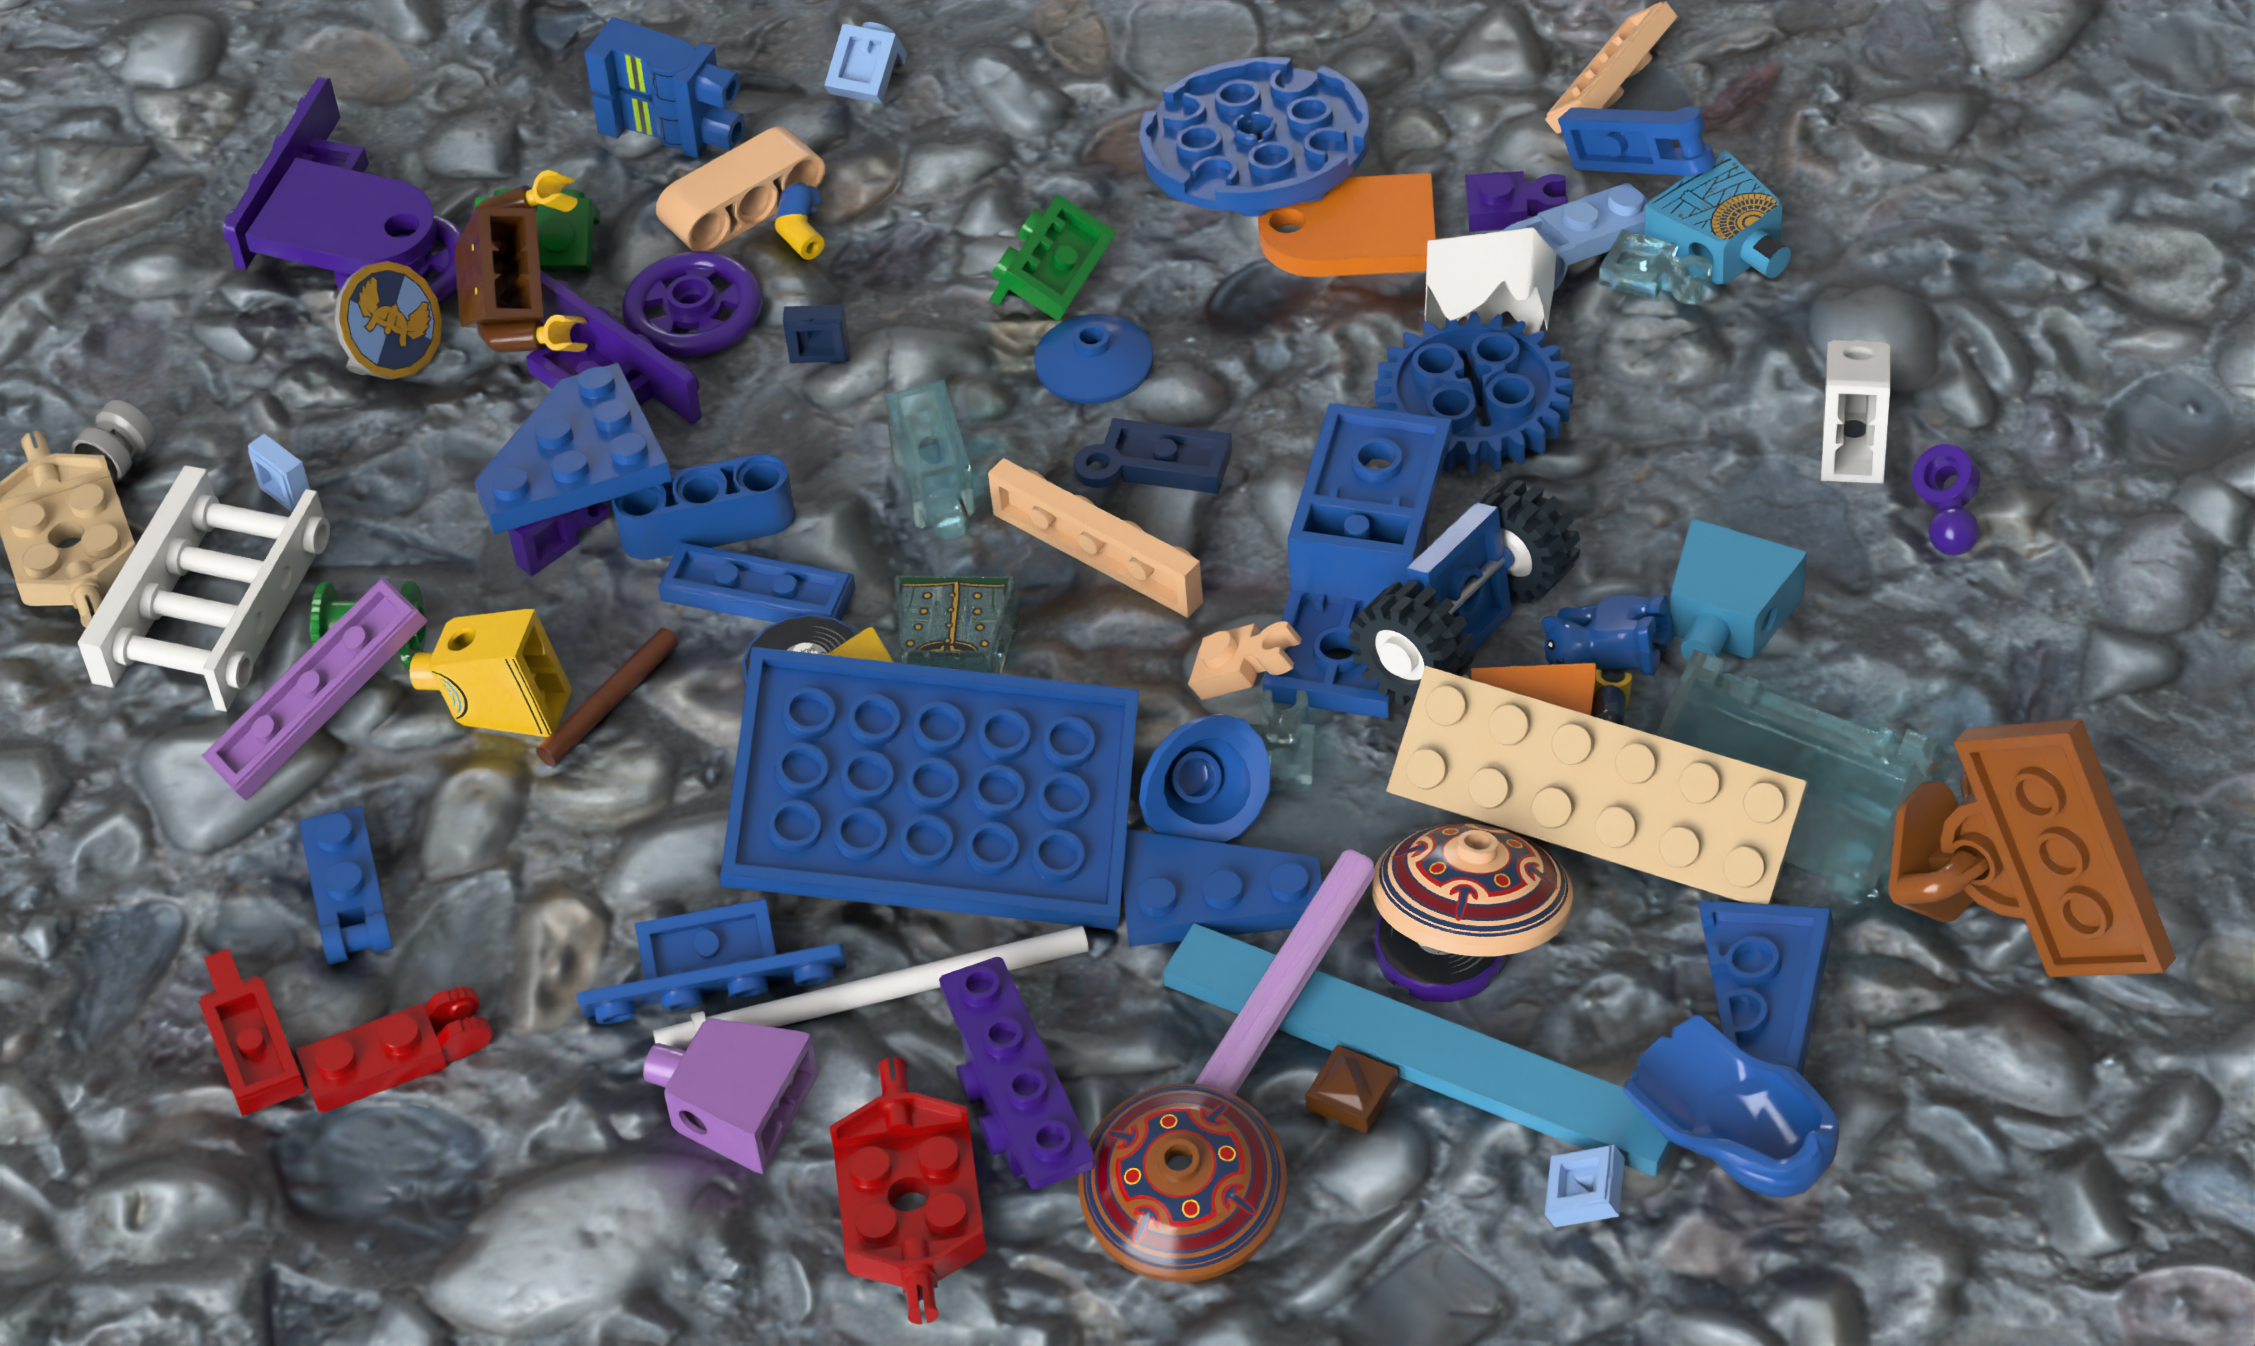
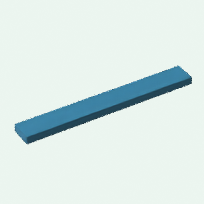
M1194 923L1163 970L1164 986L1239 1014L1276 957V954ZM1318 970L1313 972L1277 1029L1331 1051L1339 1045L1398 1069V1077L1582 1149L1587 1150L1615 1144L1625 1157L1624 1165L1657 1177L1674 1146V1143L1665 1139L1658 1128L1632 1103L1620 1086Z

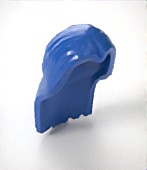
M1700 1014L1694 1015L1674 1027L1671 1038L1661 1036L1648 1050L1644 1051L1637 1060L1639 1066L1633 1070L1632 1079H1628L1624 1084L1623 1092L1658 1128L1665 1139L1680 1147L1690 1149L1698 1155L1713 1159L1734 1180L1759 1194L1769 1197L1787 1198L1805 1193L1827 1171L1836 1156L1839 1141L1838 1118L1831 1106L1796 1069L1789 1066L1769 1063L1750 1056Z

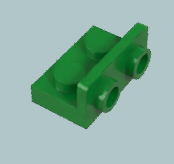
M1057 194L1045 214L1034 208L1016 236L1025 243L1021 250L1017 251L1009 246L991 273V276L1000 282L989 300L999 306L1009 290H1011L1055 320L1060 321L1117 232Z

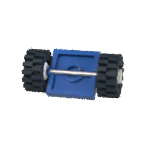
M1508 480L1500 482L1468 509L1407 567V583L1402 586L1401 582L1393 583L1388 588H1385L1358 614L1350 625V628L1354 631L1348 636L1350 646L1358 647L1352 654L1355 664L1365 663L1367 666L1362 675L1368 683L1375 677L1381 683L1377 689L1379 693L1386 697L1390 692L1394 691L1395 703L1405 706L1410 700L1414 704L1425 666L1462 677L1470 669L1468 666L1473 662L1475 654L1473 651L1512 614L1511 602L1517 596H1519L1520 603H1530L1534 598L1536 600L1541 599L1575 566L1574 562L1579 558L1580 549L1574 547L1580 541L1578 531L1567 530L1574 520L1569 512L1561 516L1555 509L1561 502L1554 495L1548 501H1545L1542 498L1544 488L1536 484L1527 491L1526 481L1515 480L1511 485Z

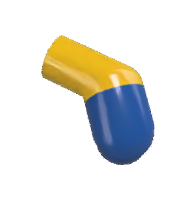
M796 182L788 186L780 196L775 229L803 259L810 260L817 257L825 245L823 237L807 222L808 217L818 213V210L812 204H822V197L819 190L814 186Z

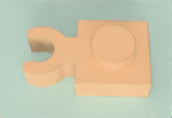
M1286 621L1276 622L1265 628L1262 632L1253 623L1228 631H1218L1203 637L1188 685L1201 700L1251 688L1254 686L1257 674L1267 671L1271 675H1280L1293 669L1294 662L1285 653L1284 649L1299 645L1302 638Z

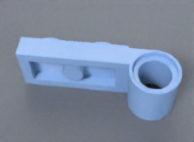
M1628 182L1540 212L1537 216L1514 223L1503 231L1533 227L1541 234L1556 252L1555 291L1563 281L1568 265L1644 239L1645 204L1650 200Z

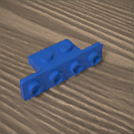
M766 899L634 923L644 980L577 993V1000L583 1017L596 1016L598 1024H611L636 1017L635 1008L662 1003L664 1011L686 1010L701 1005L703 1003V995L728 991L729 998L731 999L749 998L768 992V983L794 978L796 986L822 984L835 978L834 971L846 968L842 943L776 955Z

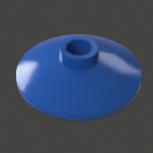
M1108 314L1081 315L1057 324L1041 338L1034 354L1035 371L1041 384L1059 398L1083 404L1105 403L1128 395L1147 379L1153 366V348L1147 334L1139 326L1127 319Z

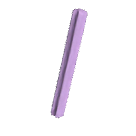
M1348 849L1341 854L1194 1084L1213 1086L1236 1095L1373 880L1376 870L1374 869V862L1370 858L1352 849Z

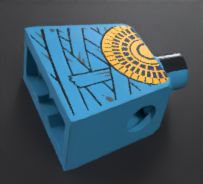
M1726 150L1715 156L1716 165L1711 170L1695 176H1685L1645 204L1644 248L1717 285L1729 283L1751 266L1768 278H1774L1789 263L1791 250L1781 243L1783 207L1780 200Z

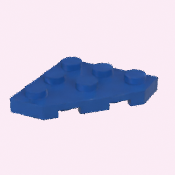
M616 363L605 367L589 368L578 375L561 379L479 474L474 483L478 500L493 534H498L668 483L672 480L668 461L619 364Z

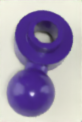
M1952 444L1936 445L1926 450L1918 458L1912 472V483L1917 494L1928 505L1938 510L1929 524L1928 531L1932 545L1943 554L1958 556L1969 552L1979 538L1978 521L1963 506L1975 496L1980 484V472L1974 460L1960 447ZM1958 475V479L1951 487L1943 489L1945 481L1950 476Z

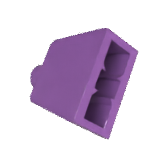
M714 1018L701 1024L686 1051L662 1043L654 1044L647 1055L643 1071L646 1082L665 1087L664 1095L671 1124L678 1133L761 1174L765 1172L819 1075L811 1034Z

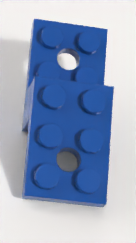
M1329 403L1287 538L1291 590L1281 621L1288 622L1302 640L1299 645L1284 649L1285 653L1294 662L1293 669L1280 675H1271L1267 671L1265 672L1262 682L1264 701L1389 719L1395 692H1390L1386 697L1379 693L1377 689L1381 683L1375 677L1368 683L1362 675L1367 669L1366 664H1355L1352 655L1341 660L1331 659L1325 655L1334 648H1346L1353 652L1358 649V647L1349 645L1348 636L1354 631L1350 628L1352 621L1385 588L1396 582H1401L1402 586L1407 583V567L1427 549L1426 527L1452 438V419ZM1374 459H1382L1392 463L1383 469L1365 467Z

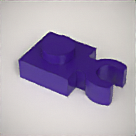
M1524 171L1465 175L1469 232L1504 230L1514 223L1528 219V216H1537L1540 212L1568 203V197H1566V178L1564 175L1549 174L1540 177L1535 182L1527 183L1524 181Z
M601 502L508 530L516 565L531 577L577 546L579 542L576 532L584 526L593 527L600 524L610 514L609 508Z

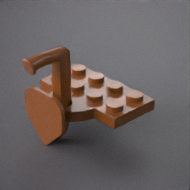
M2073 719L1966 728L1953 741L1965 770L1960 780L1964 801L1958 806L1953 792L1945 783L1929 781L1920 784L1900 804L1897 810L1889 879V894L1892 901L1897 905L1940 922L1955 921L1974 900L1979 905L2001 916L2025 919L2048 977L2164 973L2176 957L2083 720Z

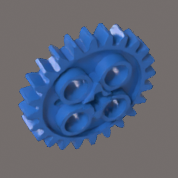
M1472 312L1468 323L1461 325L1456 319L1450 321L1446 317V327L1438 329L1434 324L1426 321L1423 322V337L1405 332L1403 334V348L1389 346L1387 349L1388 362L1378 364V380L1374 381L1375 405H1377V409L1452 419V438L1444 463V471L1450 472L1458 461L1466 462L1470 474H1475L1479 463L1483 461H1488L1490 466L1498 472L1502 468V458L1507 456L1522 465L1525 463V448L1541 454L1544 453L1545 437L1559 439L1561 436V422H1569L1570 404H1573V380L1570 379L1569 361H1561V348L1559 345L1545 347V333L1543 331L1526 337L1525 322L1522 320L1515 323L1509 329L1503 327L1501 314H1497L1489 324H1481L1477 312ZM1462 358L1466 359L1472 373V385L1468 378H1464V362ZM1475 400L1479 406H1483V422L1485 427L1480 425L1476 415Z

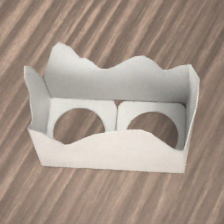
M1533 227L1428 240L1425 322L1428 321L1438 329L1446 327V317L1450 321L1454 319L1459 321L1465 316L1469 319L1472 312H1477L1481 324H1489L1497 314L1510 312L1517 322L1521 320L1525 322V334L1527 337L1540 331L1543 319L1548 330L1555 282L1556 252Z

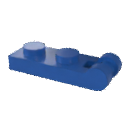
M1684 107L1673 112L1570 108L1558 118L1574 170L1695 176L1711 170L1716 165L1712 146L1703 141L1701 132L1705 128V123L1698 107ZM1672 139L1678 140L1681 148L1674 147Z
M362 805L299 820L320 926L319 930L328 965L348 961V953L372 948L374 954L394 949Z

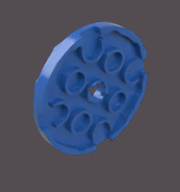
M1282 57L1233 60L1206 67L1189 74L1163 91L1164 101L1154 111H1145L1139 127V140L1144 168L1151 180L1165 191L1169 197L1202 208L1239 212L1248 217L1261 216L1269 212L1270 209L1291 206L1300 202L1321 200L1327 195L1329 190L1343 182L1359 167L1369 150L1371 142L1368 103L1363 93L1351 80L1323 65L1318 69L1317 73L1293 68L1292 58ZM1257 132L1260 133V135L1262 136V139H1261V140H1257L1256 134H1251V133H1257Z

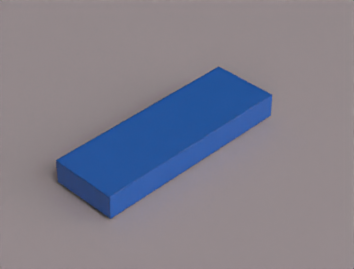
M679 542L658 585L660 599L663 602L775 623L785 618L809 614L833 617L841 621L856 589L854 575L851 573Z

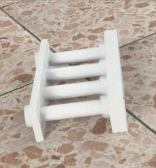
M184 465L78 641L91 682L115 688L127 666L132 665L135 661L202 674L205 676L215 709L227 712L239 689H244L248 685L255 661L315 556L321 554L327 546L330 525L329 521L324 517L317 491L306 489L291 516L286 517L219 503L218 498L214 495L207 469ZM214 527L276 539L265 561L198 548L205 534L212 531ZM188 571L251 584L238 606L172 592L179 578L187 574ZM162 615L225 628L212 651L145 637L154 620L160 619Z

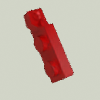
M229 948L204 957L215 991L200 996L199 1004L241 1115L250 1114L305 1093L306 1090L263 978H258L256 975L241 981Z

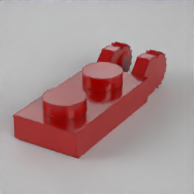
M460 985V987H453L449 991L447 989L435 993L425 1006L421 1003L295 1049L318 1113H325L447 1068L446 1063L468 1056L473 1051L478 1052L481 1048L484 1049L487 1044H490V1039H493L491 1035L493 1032L486 1018L482 1019L481 1016H474V1014H477V1010L480 1009V1000L474 988L470 989L468 985L466 987ZM441 1031L436 1037L435 1033Z

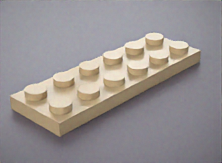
M1425 666L1386 792L1738 902L1771 905L1809 783L1795 777Z

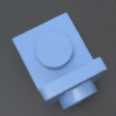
M865 22L862 27L843 24L824 86L829 94L883 104L894 63L904 65L907 52L895 32L885 25L874 22Z

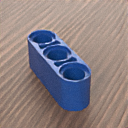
M755 454L670 471L671 482L612 499V508L621 547L631 558L639 560H651L674 555L679 542L711 548L774 535L788 528L795 518V507L788 468L783 460L770 454Z

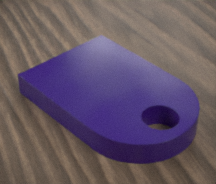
M295 158L245 236L249 251L352 275L363 266L390 261L407 265L421 254L424 258L435 242L437 226L430 200L420 189L409 183ZM402 230L415 231L407 237H392L393 234Z

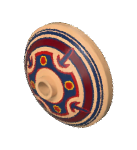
M1453 823L1424 828L1390 846L1378 859L1374 868L1376 871L1372 880V895L1381 916L1393 928L1415 942L1452 954L1502 956L1530 950L1556 936L1566 925L1571 914L1573 887L1568 873L1563 866L1536 842L1523 835L1499 827L1472 823Z

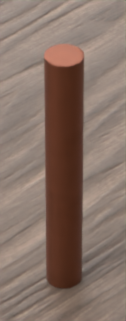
M663 627L660 628L536 748L538 757L550 767H554L679 645L676 636L670 630Z

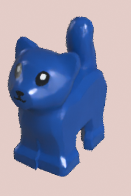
M1627 594L1612 595L1602 599L1597 605H1587L1578 608L1565 607L1558 612L1557 617L1547 616L1542 619V626L1546 634L1544 649L1546 659L1549 662L1548 665L1596 663V666L1601 669H1639L1644 675L1654 676L1660 666L1659 650H1668L1674 640L1672 616L1669 612L1666 595H1654L1651 597Z

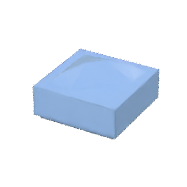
M263 434L248 444V452L258 486L290 512H293L305 490H310L303 463L266 434Z
M1615 1144L1551 1156L1545 1215L1554 1227L1619 1216L1625 1157Z

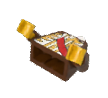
M546 170L538 174L532 189L524 185L481 201L475 208L456 244L455 263L460 324L465 328H477L481 339L490 349L496 352L544 350L546 345L551 350L581 352L588 346L586 343H572L570 338L572 326L576 323H587L585 318L553 315L546 321L545 325L540 321L544 316L536 223L537 206L544 205L562 212L571 211L577 205V198L560 192L566 184L573 183L575 181L574 178Z

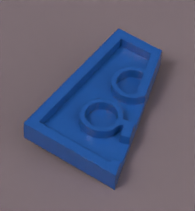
M1127 830L1122 889L1129 947L1183 941L1194 923L1226 936L1293 929L1323 884L1319 857Z
M1698 901L1722 1033L1737 1047L1755 1059L1789 1066L1796 1069L1803 1076L1834 926L1831 908Z

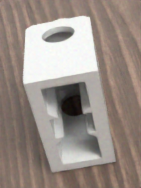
M1833 340L1827 344L1821 481L1884 483L1890 398V345L1885 342ZM1857 420L1865 423L1866 434L1857 438L1847 437L1844 435L1845 422Z

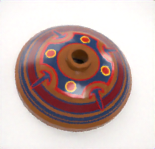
M1177 1083L1154 1087L1140 1092L1119 1104L1099 1123L1088 1140L1095 1158L1094 1169L1078 1175V1193L1084 1219L1100 1247L1117 1263L1136 1274L1153 1280L1176 1283L1197 1282L1221 1276L1253 1257L1266 1244L1276 1229L1284 1211L1288 1187L1284 1153L1274 1130L1267 1120L1254 1107L1238 1096L1213 1086L1193 1083ZM1175 1156H1186L1192 1160L1190 1166L1181 1171L1172 1170L1167 1166L1168 1162Z

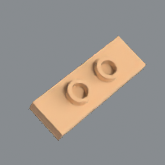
M1666 1L1654 4L1629 16L1549 110L1545 120L1556 134L1562 132L1558 118L1570 108L1607 109L1623 95L1624 89L1621 87V84L1625 79L1637 74L1652 60V55L1649 53L1650 49L1678 17Z

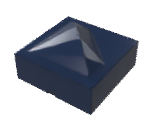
M843 304L784 307L783 326L790 363L849 361L850 343Z

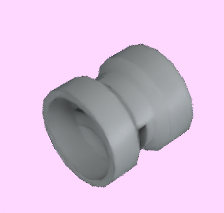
M111 400L97 414L96 426L82 431L71 447L72 454L104 455L114 484L121 481L131 469L132 457L141 456L145 453L156 438L154 427L149 419L139 409L121 400Z

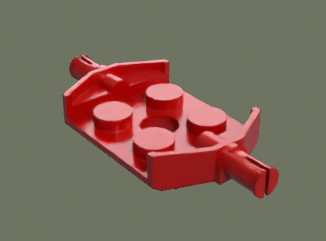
M893 1057L895 1079L892 1080L889 1058L880 1061L877 1066L882 1095L829 1126L834 1151L842 1222L843 1252L847 1272L857 1277L902 1287L903 1293L906 1292L909 1321L914 1324H922L920 1300H923L927 1323H931L939 1315L934 1288H938L937 1282L980 1258L987 1251L967 1107L910 1092L906 1061L899 1057ZM907 1193H918L928 1199L922 1207L914 1211H900L892 1206L897 1198Z

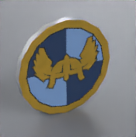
M390 261L363 266L347 278L337 296L334 318L339 342L349 356L346 368L356 374H369L392 380L414 375L430 363L440 344L442 317L437 297L426 280L408 266Z

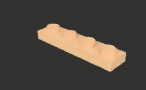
M1005 458L1000 460L988 472L993 515L1187 618L1203 604L1200 561L1185 549L1171 546L1144 532L1134 522L1123 521L1096 507L1086 497L1073 495L1047 481L1038 472L1031 469L1026 470Z

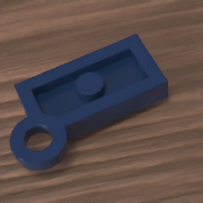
M1112 418L1104 444H1093L1077 453L1074 458V473L1079 482L1092 488H1103L1112 485L1122 476L1123 482L1219 494L1232 453L1231 433ZM1096 461H1103L1109 464L1108 467L1102 470L1088 468L1091 463Z

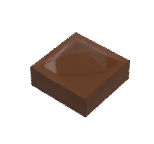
M1337 1045L1305 1094L1306 1109L1332 1120H1338L1344 1125L1367 1134L1399 1084L1398 1069Z

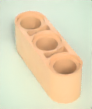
M776 126L670 184L658 198L656 215L691 250L709 252L776 215L780 196L791 184L802 182L817 188L825 175V164L823 159L790 130L782 126Z

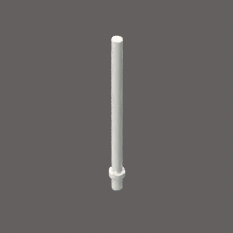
M1078 926L705 1017L704 1011L690 1014L692 1021L653 1030L655 1044L662 1043L686 1050L701 1024L711 1018L777 1028L940 988L939 978L942 975L993 957L1003 958L1008 971L1088 952V942L1083 926Z

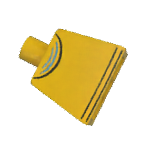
M521 609L452 618L445 624L434 652H417L410 664V679L413 687L416 690H440L455 721L464 726L549 737L558 728L573 691L535 609Z

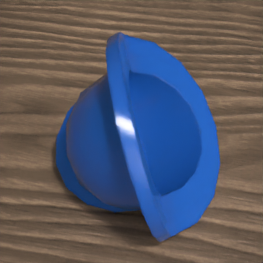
M1222 713L1196 717L1173 730L1153 752L1142 775L1139 804L1145 823L1156 834L1226 844L1240 839L1260 819L1271 794V763L1262 738L1245 720Z

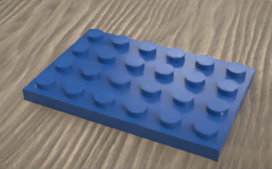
M752 647L721 866L720 886L1117 930L1120 915L1139 690Z

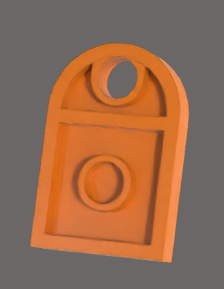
M1431 173L1348 177L1329 190L1327 195L1319 201L1300 202L1291 206L1270 209L1266 214L1258 216L1261 250L1266 258L1276 267L1288 273L1306 277L1426 272L1428 240H1436ZM1287 225L1300 228L1290 233L1276 231L1277 228Z

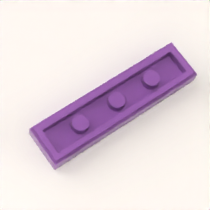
M382 577L201 756L235 792L247 801L428 620Z

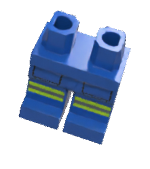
M612 17L584 52L591 91H594L592 100L599 134L618 139L622 132L628 129L656 137L663 145L669 148L683 149L684 155L699 158L709 144L732 150L744 135L746 130L744 114L728 110L738 96L740 89L739 75L736 71L717 66L715 47L699 42L694 49L690 43L683 39Z

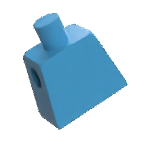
M1693 518L1688 528L1670 597V614L1672 616L1674 636L1684 639L1680 646L1681 654L1684 658L1696 666L1709 667L1716 662L1721 651L1747 659L1756 657L1804 596L1807 552Z

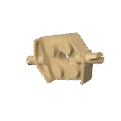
M33 431L38 448H34L30 434L27 433L22 438L21 445L28 462L24 463L0 482V535L22 602L29 606L73 605L75 609H78L81 623L86 628L92 619L90 612L94 611L96 613L104 599L103 595L108 593L136 545L104 455L51 454L46 435L40 431ZM81 538L74 546L68 548L56 547L66 539Z

